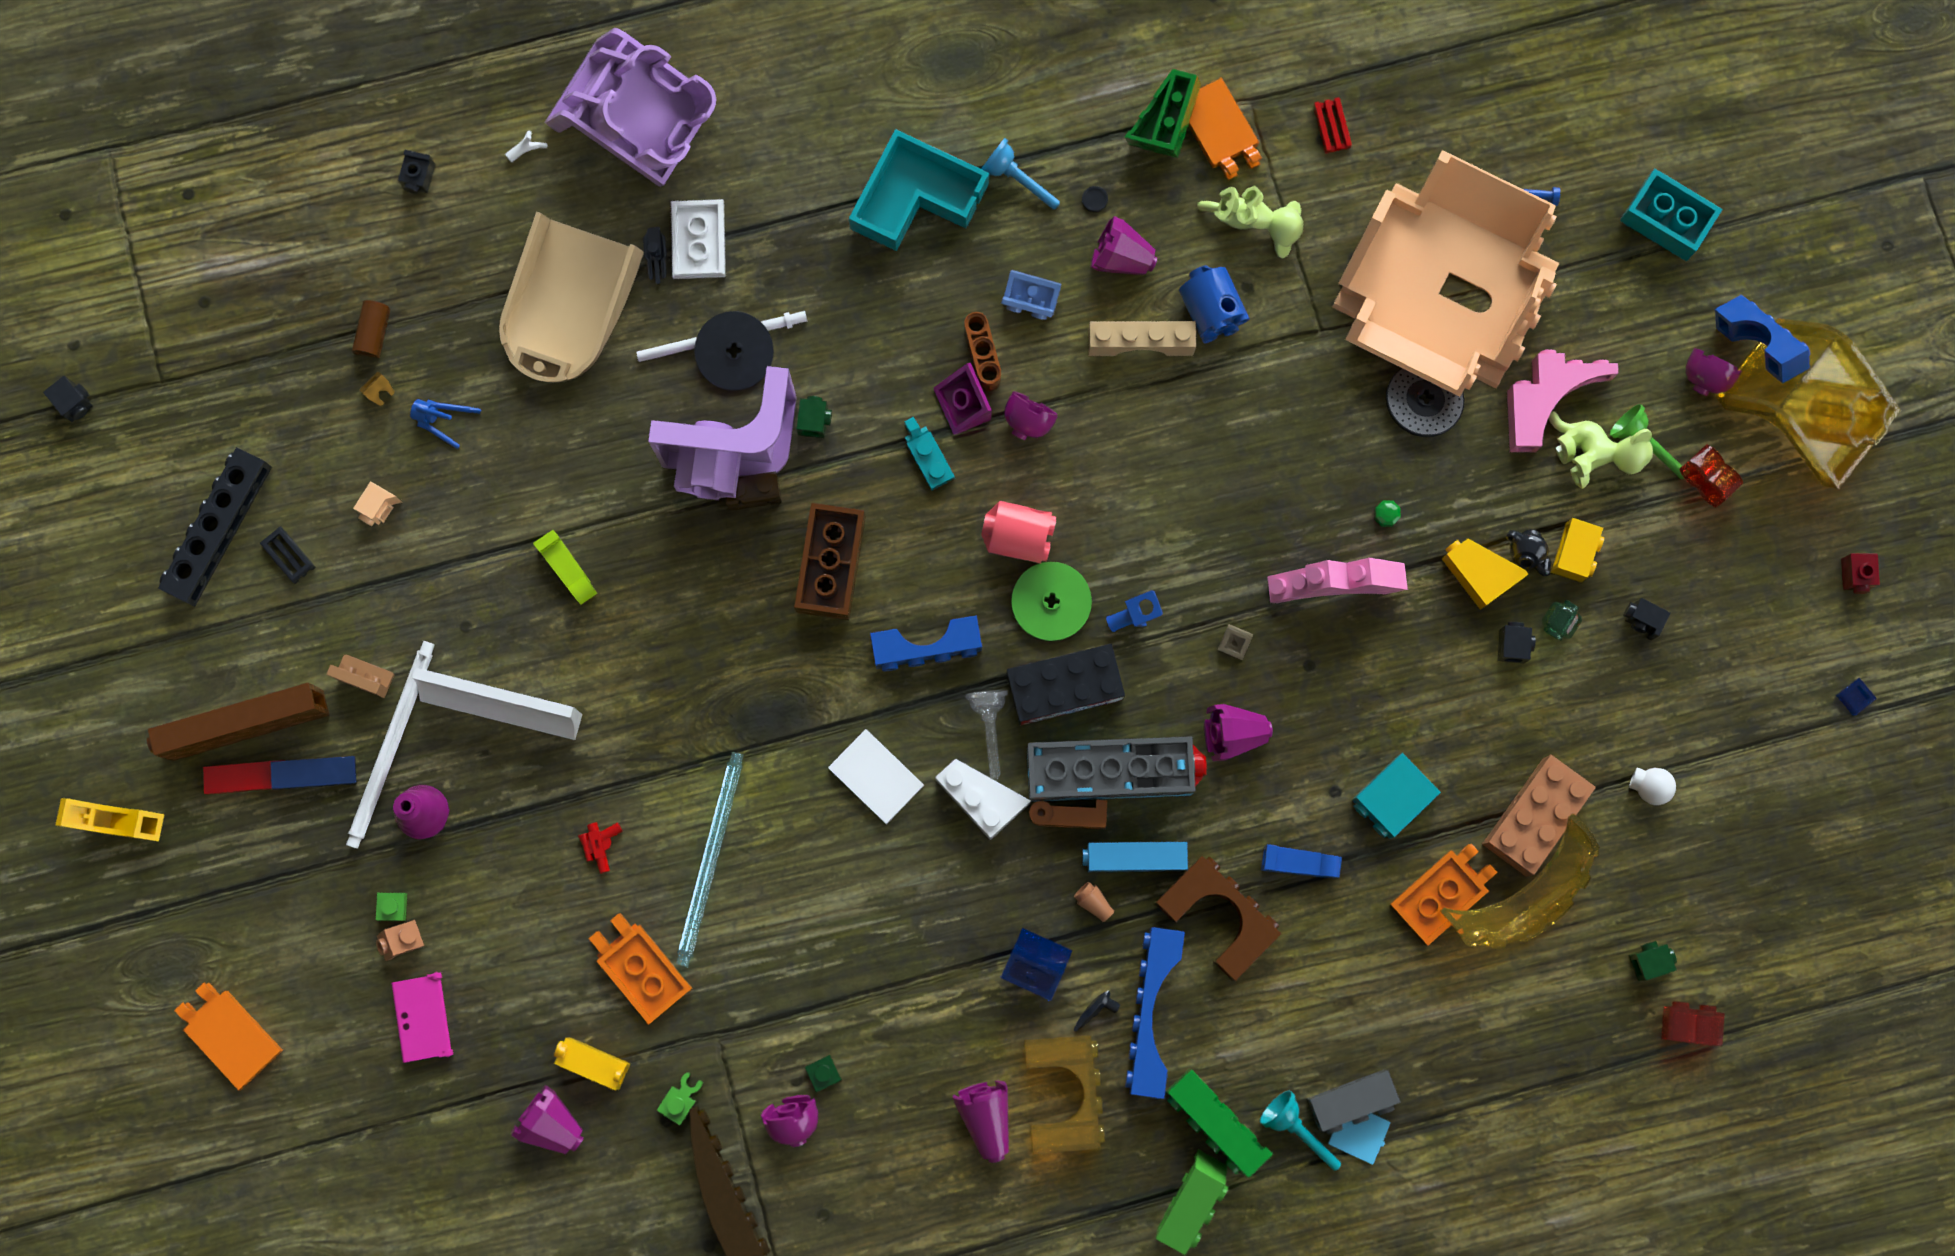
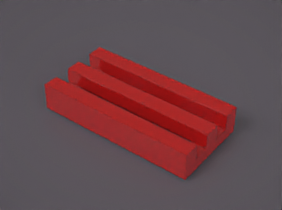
M1340 97L1334 98L1333 101L1329 99L1324 100L1323 103H1320V101L1315 102L1313 107L1325 153L1350 149L1352 143ZM1332 107L1335 108L1338 124L1343 139V144H1341ZM1322 109H1326L1335 143L1334 146H1331Z

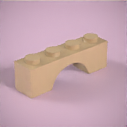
M1196 321L1090 322L1088 330L1089 356H1116L1119 353L1133 350L1158 351L1167 356H1193L1196 349Z

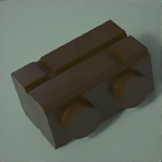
M776 471L738 477L736 498L725 497L729 511L766 506L768 503L771 505L782 503Z

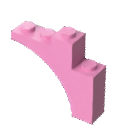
M1543 350L1538 353L1532 360L1533 384L1528 380L1517 381L1507 391L1510 452H1537L1542 447L1546 422L1558 401L1571 391L1584 385L1600 381H1611L1618 374V363H1609L1608 360H1596L1593 363H1583L1582 360H1570L1565 363V353H1556L1555 350Z
M1366 558L1348 563L1326 560L1305 565L1306 568L1268 576L1270 603H1281L1328 595L1389 594L1408 590L1405 563Z

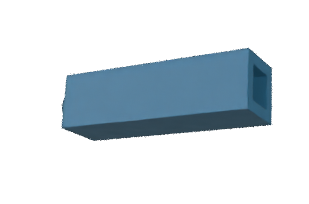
M1187 842L1088 843L1087 849L1082 850L1083 866H1088V872L1188 870Z

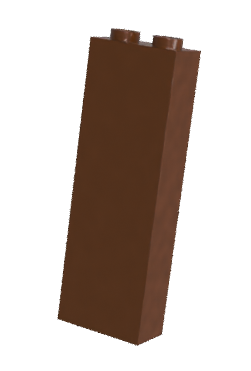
M308 682L149 728L147 746L155 756L175 761L330 716L324 691Z

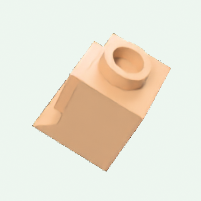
M370 481L353 509L360 514L358 519L373 526L374 523L378 525L381 522L384 523L393 509L392 505L402 501Z

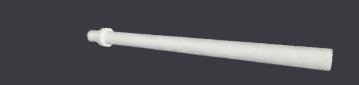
M805 311L790 315L787 312L782 317L761 322L769 331L786 326L787 328H793L792 325L806 322L807 318ZM696 338L638 351V360L642 362L695 349Z

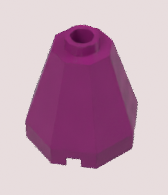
M1113 216L1112 219H1109L1099 237L1098 243L1100 244L1098 250H1094L1090 268L1100 272L1145 275L1147 271L1152 272L1158 258L1155 257V249L1124 220Z
M1226 704L1213 705L1207 708L1206 714H1211V717L1204 722L1206 748L1208 752H1214L1215 754L1211 756L1212 761L1230 759L1268 743L1269 738L1272 737L1273 727L1265 715Z
M546 1085L542 1088V1094L538 1092L519 1118L520 1126H514L511 1135L521 1142L566 1154L569 1150L574 1152L583 1140V1137L580 1136L582 1133L580 1125L555 1091Z

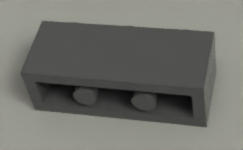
M1388 1070L1378 1071L1307 1098L1318 1130L1322 1132L1327 1131V1134L1342 1130V1124L1350 1121L1353 1122V1125L1369 1120L1368 1114L1378 1111L1379 1115L1395 1110L1393 1105L1400 1103Z

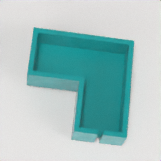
M895 129L849 217L850 229L897 251L919 207L967 228L976 210V203H980L989 185V173Z

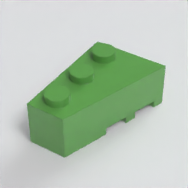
M1199 1149L1194 1156L1195 1163L1189 1173L1184 1175L1182 1179L1183 1184L1177 1195L1173 1197L1156 1233L1157 1240L1186 1255L1190 1247L1195 1248L1202 1235L1199 1230L1203 1223L1206 1225L1210 1223L1215 1212L1212 1207L1216 1200L1220 1202L1223 1200L1228 1190V1186L1225 1185L1227 1165Z

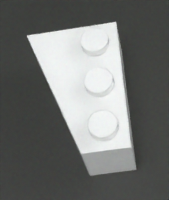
M957 759L935 777L939 785L990 840L1031 803L1029 799Z

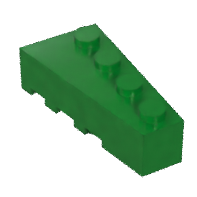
M1188 1069L1166 1091L1170 1096L1167 1102L1177 1112L1182 1109L1189 1116L1186 1122L1196 1133L1202 1130L1208 1137L1205 1141L1206 1144L1216 1154L1221 1151L1228 1158L1224 1163L1235 1175L1240 1171L1249 1178L1273 1155L1267 1147L1264 1148L1259 1144L1258 1139L1251 1130L1238 1121L1237 1116L1229 1107L1218 1100L1219 1097L1192 1069Z

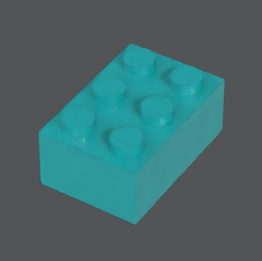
M1654 169L1644 181L1620 221L1683 260L1688 261L1697 251L1723 209L1659 170Z

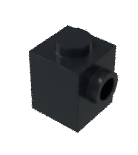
M65 376L61 377L43 392L59 413L71 422L83 418L87 414L88 409L93 406L87 399L90 396L88 391L80 383L76 385Z
M1509 622L1508 625L1502 627L1499 630L1497 661L1524 664L1531 660V652L1534 651L1536 638L1532 636V628L1524 627V623Z

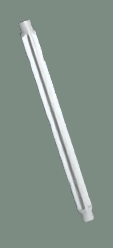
M423 641L420 651L418 650L411 671L348 833L350 834L346 844L348 846L358 849L361 839L365 837L364 835L419 692L415 680L412 679L414 669H428L435 646L432 643Z

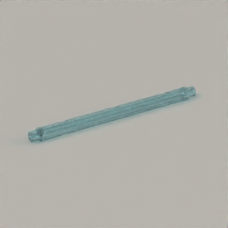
M732 752L730 762H727L721 793L718 798L679 950L677 951L679 955L676 964L688 967L690 957H693L694 954L693 951L699 926L706 906L741 769L743 768L741 763L744 755Z

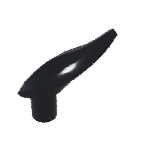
M1110 991L1100 994L1090 1003L1074 1027L1075 1032L1079 1031L1093 1017L1097 1016L1103 1007L1113 1013L1118 1011L1120 1004L1110 998Z

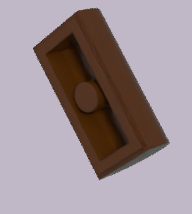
M371 300L363 301L352 348L353 354L380 359L390 314L389 306Z

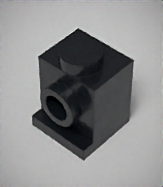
M404 150L405 157L398 182L409 193H428L436 166L430 155Z
M1640 598L1634 603H1629L1623 616L1626 617V622L1632 624V629L1644 634L1646 632L1649 633L1647 638L1653 640L1660 636L1670 612Z

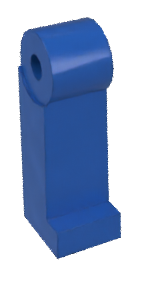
M1267 844L1263 850L1261 871L1340 878L1342 857Z

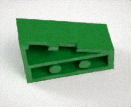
M1172 69L1154 94V98L1148 107L1139 115L1136 124L1125 135L1124 138L1130 146L1178 158L1201 87L1198 75Z

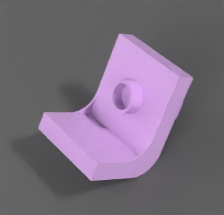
M767 366L761 409L757 417L742 428L733 429L730 425L715 421H697L695 425L651 420L648 442L663 468L676 469L674 487L677 492L689 493L697 496V498L719 500V498L723 497L736 498L738 476L773 471L778 473L782 470L789 458L797 400L789 369Z

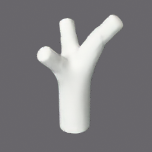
M527 131L524 139L508 151L506 156L513 162L527 151L547 148L548 145L547 143L530 142L532 132Z

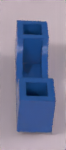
M1743 295L1715 309L1716 329L1732 342L1755 340L1768 346L1765 349V369L1782 384L1810 369L1809 356L1811 353L1809 347L1804 342L1797 340L1788 329L1782 328L1775 322L1772 316L1766 315L1754 302H1750Z
M977 615L950 620L945 635L937 642L925 646L908 642L897 629L870 633L875 665L877 669L882 668L883 672L896 670L898 665L908 664L909 667L922 666L925 664L924 661L935 659L936 663L951 660V656L961 655L962 658H971L977 656V652L982 651Z

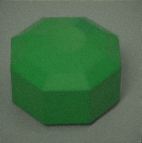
M1382 501L1374 509V520L1381 527H1392L1401 518V508L1394 501Z

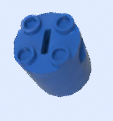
M1207 265L1201 266L1189 273L1190 280L1179 289V293L1192 320L1196 321V329L1203 343H1209L1223 333L1225 336H1230L1239 331V325L1250 320L1225 267L1210 268Z

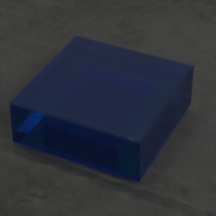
M1860 678L1855 679L1836 694L1853 716L1859 714L1877 699Z

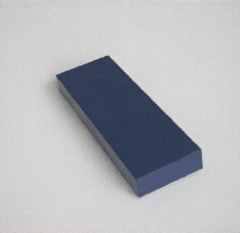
M347 756L271 762L272 790L357 784L356 757Z

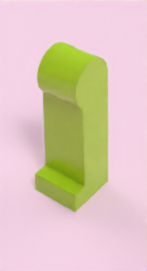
M554 530L533 543L580 605L598 594L591 585V581Z

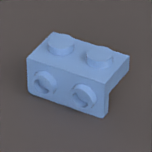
M1011 270L1001 304L1007 305V310L1021 313L1023 309L1032 312L1031 316L1046 320L1047 316L1052 317L1054 315L1062 284Z

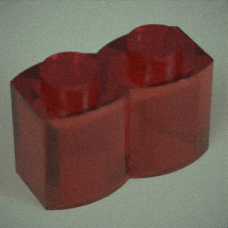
M1708 444L1697 451L1679 468L1685 480L1696 487L1702 498L1715 508L1726 501L1743 484V480L1738 472L1725 464L1719 452Z
M1672 1001V1006H1664L1661 1039L1722 1047L1725 1013L1716 1012L1717 1007L1699 1005V1010L1690 1009V1003Z

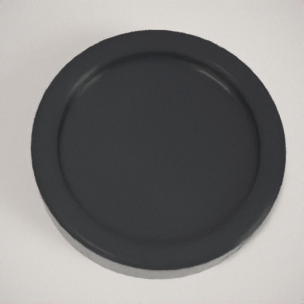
M1098 186L1087 188L1082 196V204L1090 212L1102 211L1108 202L1106 191Z

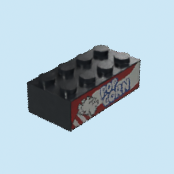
M1112 644L1009 668L1006 671L1019 726L1122 701L1125 697Z

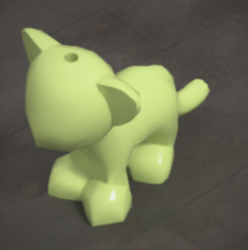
M1256 186L1247 188L1242 194L1243 198H1239L1236 188L1229 187L1219 194L1222 196L1220 203L1201 201L1198 203V210L1215 213L1222 222L1233 228L1268 229L1271 238L1274 240L1275 251L1280 258L1288 256L1291 245L1300 238L1303 232V220L1300 216L1301 207L1298 202L1292 201L1286 207L1279 208L1273 212L1262 202L1263 194Z
M1555 411L1549 415L1548 419L1554 428L1564 433V435L1557 439L1561 445L1555 448L1559 459L1563 464L1570 461L1577 464L1570 471L1576 485L1582 489L1589 483V473L1600 466L1614 462L1621 471L1627 474H1635L1640 472L1653 457V447L1650 443L1652 433L1648 429H1642L1633 436H1629L1616 443L1607 437L1602 427L1592 421L1568 424L1563 422ZM1576 448H1581L1584 454L1575 457Z

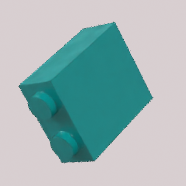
M1401 753L1364 787L1352 801L1356 804L1354 806L1355 810L1362 817L1366 818L1368 816L1375 823L1373 828L1383 838L1387 836L1391 839L1403 830L1441 792Z

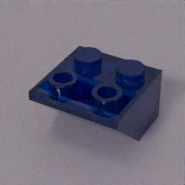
M1022 928L1000 979L1051 1001L1072 950Z

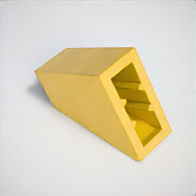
M1470 539L1462 543L1459 540L1452 543L1445 549L1447 554L1442 558L1443 562L1480 610L1528 575L1525 569Z

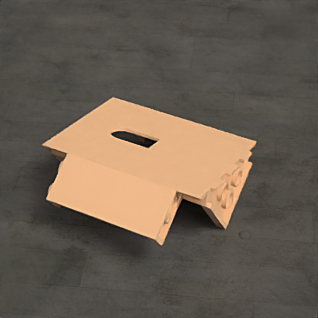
M1442 150L1420 194L1397 183L1392 192L1386 190L1338 283L1343 287L1332 308L1355 319L1345 340L1459 397L1465 388L1470 390L1475 379L1497 389L1513 359L1516 361L1520 359L1525 349L1522 346L1524 336L1529 328L1534 330L1541 315L1537 314L1541 302L1545 296L1550 298L1557 285L1553 281L1559 263L1537 253L1544 238L1540 237L1544 229L1549 231L1556 219V216L1553 215L1555 205ZM1450 273L1486 291L1491 297L1492 303L1490 308L1485 312H1474L1440 295L1439 292L1448 274Z

